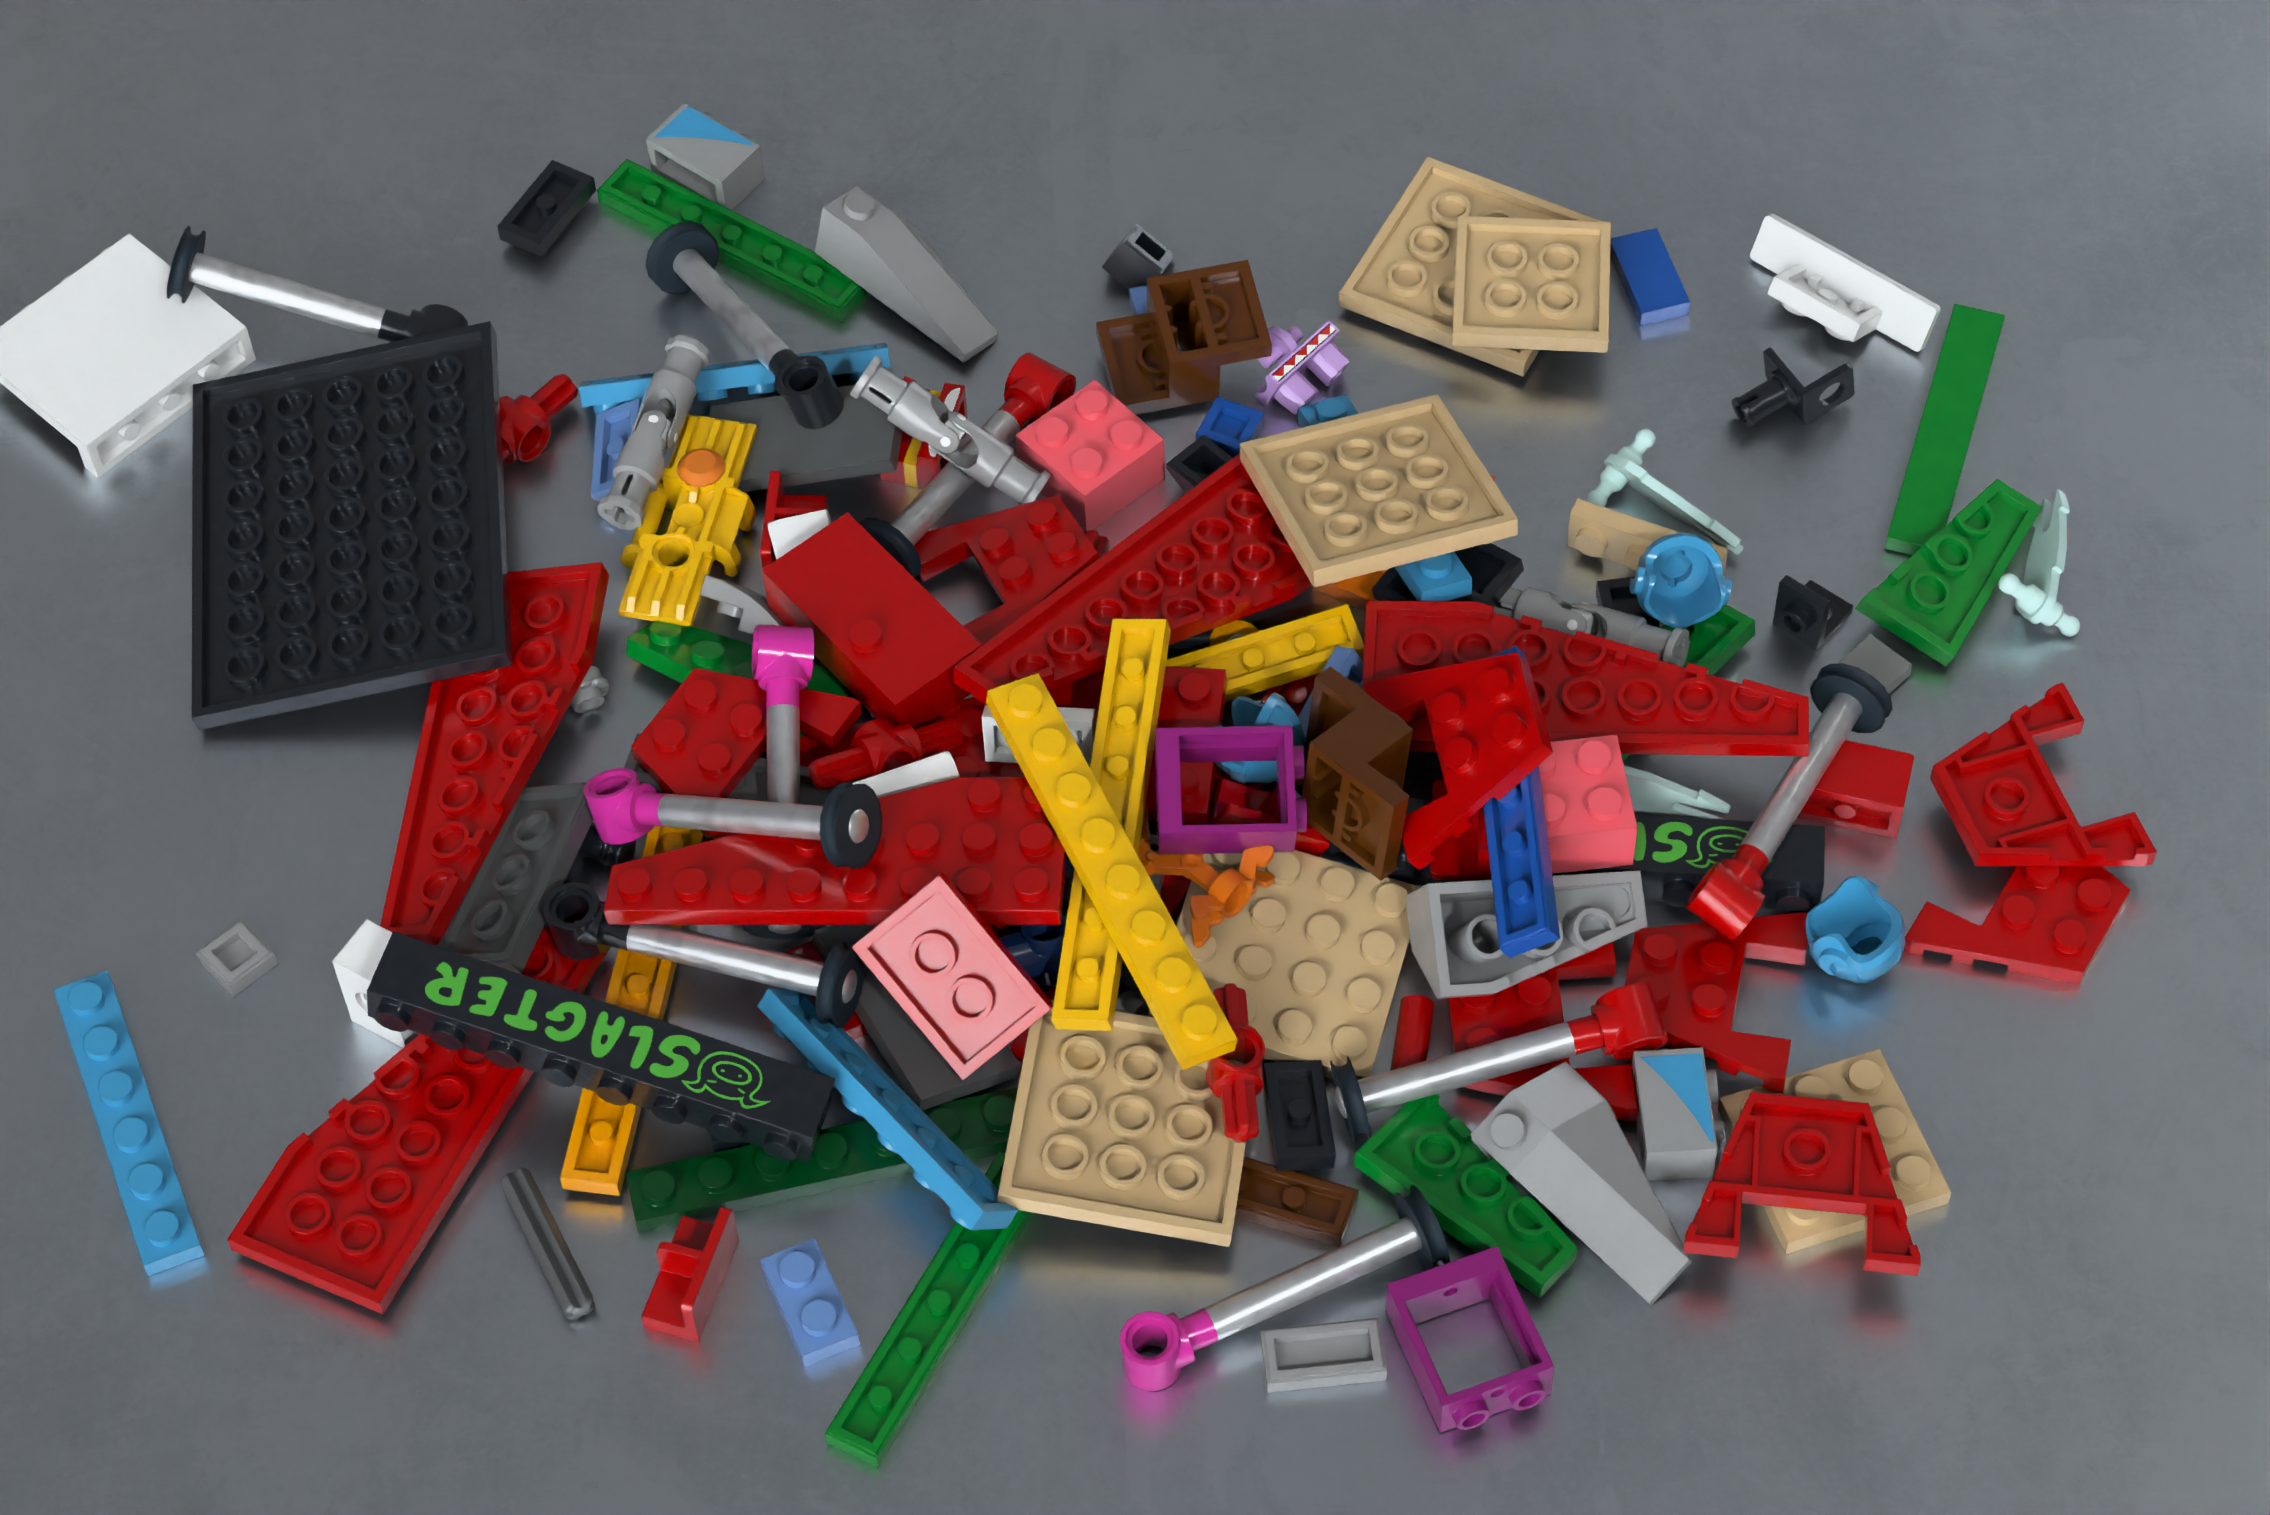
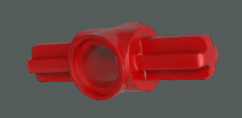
M560 374L554 376L530 398L525 395H519L515 399L510 396L500 397L502 461L513 463L519 459L522 462H529L539 456L545 449L551 436L549 420L578 395L577 387L567 375Z
M884 718L873 719L859 728L851 741L850 749L818 758L809 764V774L815 788L824 790L837 786L840 783H847L857 779L863 780L945 751L954 750L962 746L964 735L959 722L953 718L914 729L906 722L894 725L891 721Z
M1227 983L1224 987L1216 988L1213 995L1238 1040L1235 1051L1209 1060L1206 1081L1212 1093L1222 1101L1225 1136L1234 1139L1235 1143H1245L1247 1139L1256 1138L1259 1133L1256 1096L1264 1088L1262 1062L1265 1044L1258 1031L1249 1026L1245 990L1238 988L1234 983ZM1227 1060H1236L1244 1065H1235Z

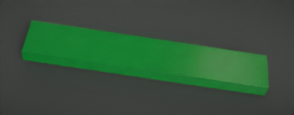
M628 159L597 189L600 203L660 233L681 222L692 221L702 224L717 240L720 251L718 262L840 323L868 293L814 251Z
M1954 304L1888 531L1885 549L1913 555L1936 532H1939L1947 525L2005 315Z
M1001 1151L997 1153L984 1174L998 1189L1005 1160V1153ZM1019 1210L1009 1226L1004 1229H979L975 1231L967 1229L955 1221L824 1433L826 1443L879 1468L1032 1216V1212Z

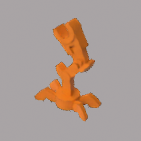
M1147 804L1145 805L1138 857L1149 877L1151 878L1154 874L1183 875L1208 892L1207 895L1191 896L1190 900L1193 942L1195 947L1200 948L1211 937L1210 928L1221 924L1225 918L1228 919L1237 915L1245 907L1251 895L1256 893L1257 886L1266 888L1275 883V877L1272 873L1257 870V868H1266L1272 861L1274 848L1266 845L1243 850L1239 872L1230 868L1221 874L1203 861V854L1158 855V852L1151 850Z

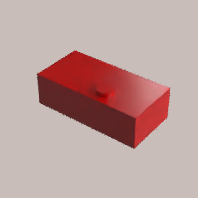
M848 512L762 569L768 608L786 626L812 627L814 655L876 718L887 719L894 725L906 722L914 729L926 726L970 695V693L953 682L954 666L980 648L982 644Z

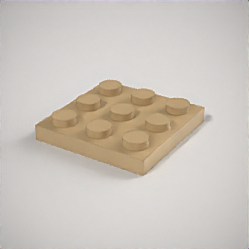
M1458 215L1452 346L1607 353L1609 341L1611 222Z
M1880 1048L1788 1076L1785 1081L1784 1094L1762 1088L1761 1084L1719 1097L1718 1111L1730 1136L1750 1092L1869 1103L1891 1167L1889 1174L1897 1198L1902 1200L1906 1215L1910 1216L1949 1203L1951 1190ZM1763 1205L1785 1254L1865 1230L1864 1215Z

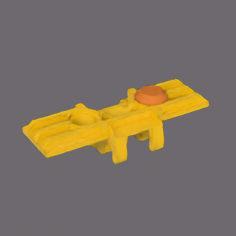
M692 414L687 415L680 430L668 468L665 467L657 490L650 493L643 507L644 521L641 527L635 529L631 544L626 545L621 553V563L626 568L632 570L618 610L619 616L692 627L702 597L700 595L705 576L710 573L713 561L717 560L724 565L726 575L731 577L737 575L741 564V554L735 544V539L739 527L743 531H751L756 518V510L749 495L740 491L738 486L757 432V424ZM665 508L674 510L667 533L661 536L656 535Z

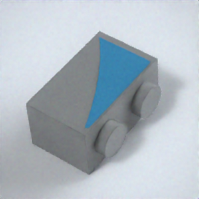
M683 103L646 137L651 171L731 211L765 180L761 148L755 140L746 134H739L726 127L710 113H702L686 103Z
M1703 1047L1633 1051L1631 1067L1638 1107L1635 1126L1641 1168L1648 1181L1713 1177L1716 1156L1723 1155L1726 1147V1136L1723 1120H1713L1711 1104L1718 1103V1081L1715 1069H1706Z

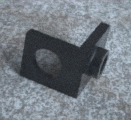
M1786 575L1779 582L1773 625L1815 651H1818L1852 613L1853 605L1812 580L1803 585ZM1829 608H1830L1831 611H1832V616L1828 619Z

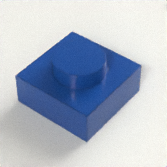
M1216 397L1196 432V440L1205 435L1234 458L1240 453L1239 443L1258 438L1264 427V412Z

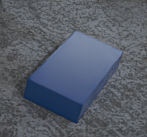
M1654 228L1611 238L1610 258L1640 326L1688 316L1690 300L1658 229Z

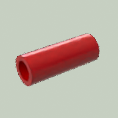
M1407 995L1401 999L1390 1071L1427 1060L1434 1013V1002L1431 999L1422 995Z

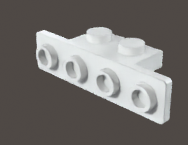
M1770 214L1764 218L1751 250L1750 258L1778 274L1774 276L1767 294L1781 301L1787 311L1798 316H1808L1824 325L1825 330L1831 336L1841 340L1854 342L1876 329L1916 352L1925 348L1941 311L1938 304L1775 214Z

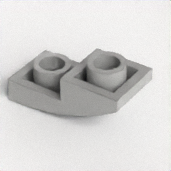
M709 575L705 576L700 595L719 601L717 612L740 618L738 630L753 634L756 625L786 626L768 608L767 598L730 581Z

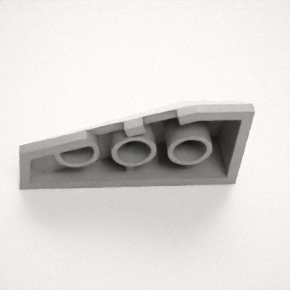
M857 186L822 208L815 246V253L963 363L997 341L999 334L920 229Z
M1641 871L1553 876L1560 939L1509 958L1499 949L1492 880L1426 884L1405 896L1412 953L1437 999L1495 994L1647 927Z
M1566 1061L1509 1092L1470 1134L1516 1180L1649 1304L1652 1305L1692 1263L1688 1253H1683L1684 1245L1661 1201L1657 1199L1645 1176L1634 1149L1630 1147L1621 1130L1610 1103Z

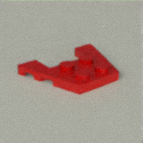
M1059 495L928 531L914 545L922 564L919 576L923 582L970 557L975 559L1003 602V605L963 625L982 645L1100 558L1097 550Z
M1518 652L1372 680L1364 684L1366 694L1390 712L1398 714L1405 723L1427 712L1447 794L1407 814L1405 817L1402 840L1408 862L1418 870L1426 867L1436 858L1432 851L1451 834L1459 838L1473 825L1471 816L1492 797L1500 801L1553 753L1529 663Z
M694 668L631 745L633 758L665 793L727 798L767 749L766 691L758 686V680ZM803 689L799 691L800 731L835 749L861 716V702L852 697ZM701 830L708 839L712 837L713 840L738 834Z
M2064 683L2054 685L2046 691L2043 699L2031 707L2024 705L2011 714L2008 722L1990 734L1986 731L1932 767L1930 780L1975 866H2148L2154 862L2157 851L2135 812L2087 826H2080L2037 747L2038 745L2081 734L2084 719Z
M2016 866L1980 926L1926 901L1905 936L1904 951L1923 956L1924 950L1952 955L1951 961L1970 965L1973 964L1975 959L2005 964L2009 972L2080 984L2125 907L2131 890L2103 866Z
M1800 912L1753 917L1745 929L1733 941L1707 922L1642 928L1636 931L1625 985L1635 983L1650 985L1668 1037V1042L1663 1047L1668 1049L1703 1047L1704 1056L1717 1061V1069L1733 1076H1737L1739 1071H1743L1762 1079V1088L1784 1094L1791 1039L1732 1031L1744 959L1753 958L1804 966L1808 946L1805 926L1808 913Z
M1613 942L1495 994L1447 998L1453 1053L1564 1023L1558 980L1615 976L1616 959ZM1569 1057L1467 1085L1463 1088L1507 1096L1512 1090L1565 1061L1570 1065ZM1631 1064L1573 1068L1610 1103L1617 1119L1624 1121L1637 1120L1638 1107Z
M1750 1092L1723 1151L1718 1168L1703 1194L1701 1205L1693 1222L1690 1223L1686 1231L1683 1253L1737 1258L1742 1203L1864 1215L1863 1271L1918 1276L1921 1256L1917 1244L1913 1245L1907 1228L1908 1218L1902 1200L1897 1198L1889 1174L1891 1167L1869 1103Z

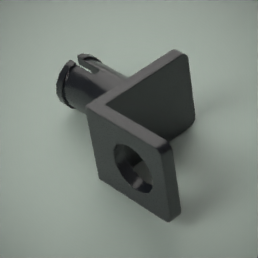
M1769 347L1763 351L1767 381L1742 396L1732 399L1731 403L1740 421L1746 417V420L1743 421V425L1746 428H1751L1755 423L1784 406L1791 408L1806 425L1854 395L1853 368L1848 363H1844L1804 387L1775 351ZM1840 382L1838 389L1831 396L1819 400L1821 394L1829 386Z

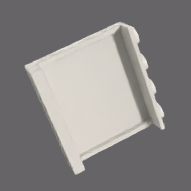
M127 234L114 245L103 250L96 258L72 275L67 276L60 284L35 302L24 307L21 312L0 326V383L76 445L84 467L97 478L193 407V384L235 376L256 360L247 327L195 285L185 303H182V297L179 294H173L170 299L167 298L166 291L171 266L131 234Z

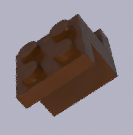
M1248 260L1147 278L1146 313L1096 322V335L1112 395L1135 415L1213 401L1216 397H1219L1220 365L1269 357L1272 352L1271 339Z
M1330 666L1315 677L1304 752L1308 755L1302 798H1306L1307 824L1382 881L1395 871L1397 867L1409 795L1402 789L1413 728L1407 725L1398 714L1390 712L1366 694L1357 683L1348 680Z

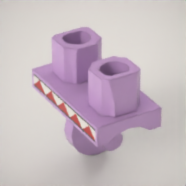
M1328 320L1298 347L1297 343L1303 338L1299 328L1293 326L1286 332L1277 326H1271L1268 329L1272 343L1271 356L1258 358V361L1266 369L1270 368L1274 363L1278 366L1265 378L1267 384L1256 393L1255 397L1265 407L1276 399L1296 416L1298 414V407L1308 405L1318 393V390L1302 375L1307 369H1310L1326 386H1329L1342 375L1349 365L1350 361L1333 343L1340 330Z

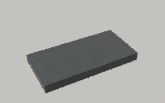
M855 385L837 387L844 400V408L840 416L833 423L823 428L808 429L799 425L782 395L711 405L708 416L757 424V432L738 489L742 492L768 489L770 470L781 471L783 487L896 472L902 430L887 421L888 414L863 397L855 399L849 395Z
M587 782L524 787L437 945L438 947L522 974L546 923L543 910L545 899L551 891L564 884L592 824L593 818L584 795V786Z
M830 925L815 930L812 943L825 962L830 950L838 941H845L850 950L858 940L877 925ZM865 964L862 992L855 1012L906 1094L921 1110L1018 1077L1021 1065L1009 1046L1006 1045L967 1078L962 1080Z

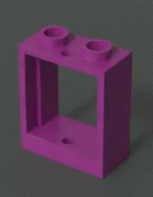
M1292 725L1156 728L1155 778L1158 855L1243 853L1245 849L1266 845L1272 846L1274 852H1294L1297 832L1307 831L1306 798H1296L1295 779H1304L1303 745L1293 746ZM1276 761L1279 823L1182 825L1180 762Z
M1498 1246L1386 1285L1385 1313L1440 1433L1456 1427L1459 1430L1475 1428L1487 1421L1490 1415L1510 1408L1515 1410L1529 1409L1539 1404L1547 1395L1551 1394L1554 1365ZM1491 1299L1523 1369L1448 1395L1416 1324Z

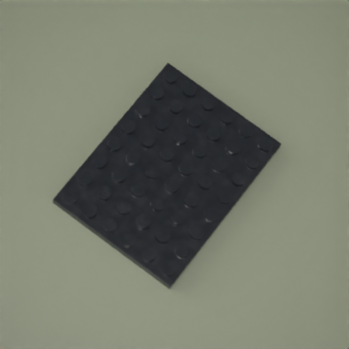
M491 321L193 384L192 720L199 730L512 666L497 335Z

